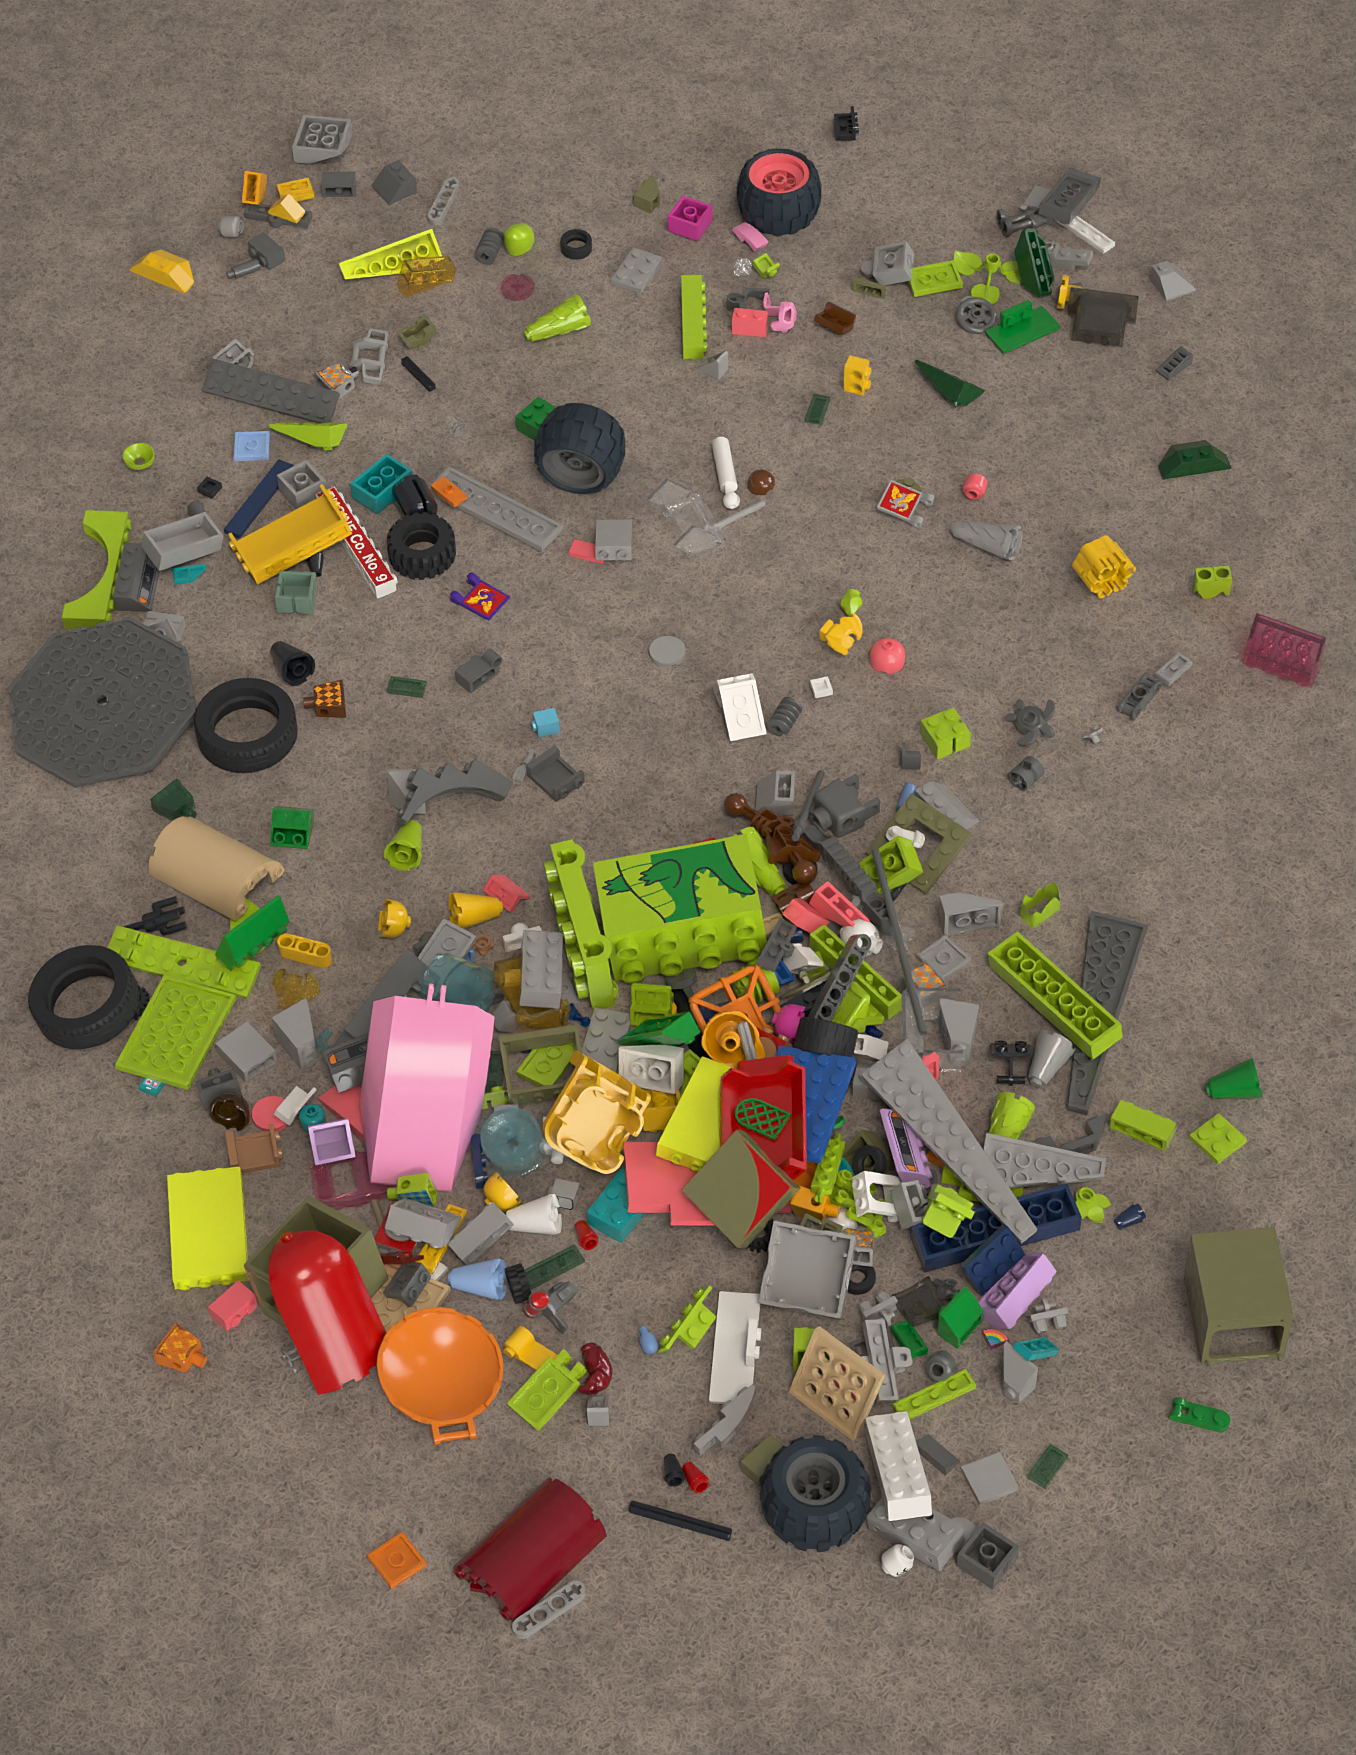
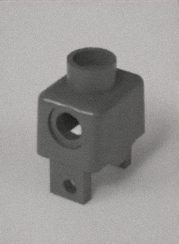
M857 774L843 781L838 778L815 793V810L809 813V819L812 825L814 822H817L823 831L829 828L836 837L840 838L865 826V820L879 813L880 800L876 797L865 804L859 801L857 798L859 793L857 791L859 789V777Z

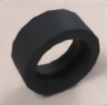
M581 229L568 230L561 236V252L566 258L572 260H579L589 256L592 252V238L590 234ZM572 241H582L585 243L584 246L572 248L567 244Z

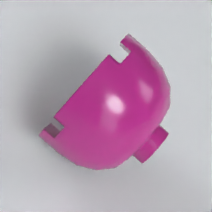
M789 1004L782 1007L779 1013H774L772 1024L775 1025L776 1035L781 1034L789 1038V1043L794 1045L801 1017L805 1016L803 1011L806 1010V1007Z

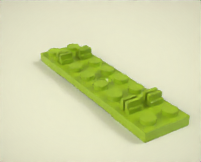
M118 925L107 947L120 954L130 969L161 977L168 975L235 994L237 997L245 999L249 998L261 969L260 962L247 959L242 967H236L230 971L215 956L216 951ZM186 961L185 965L180 966L179 962Z

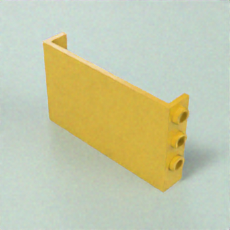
M323 484L319 485L323 493L322 496L236 541L232 533L228 534L231 539L229 545L233 552L237 550L235 554L239 562H244L242 566L245 572L251 573L257 585L352 534L346 521L348 518L345 512L339 510L341 507L336 499L332 500L334 498L330 489L326 490Z

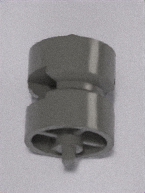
M1027 756L1009 772L1008 777L1012 785L1021 791H1026L1044 774V768L1036 758Z

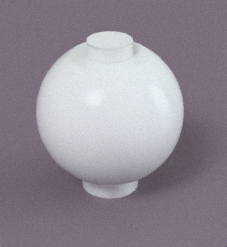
M857 919L852 921L855 924L854 927L843 926L841 928L840 939L845 944L854 934H866L870 937L872 944L866 957L872 953L877 954L881 950L883 941L879 939L878 930L871 922ZM860 938L857 941V945L859 947L862 946V940Z

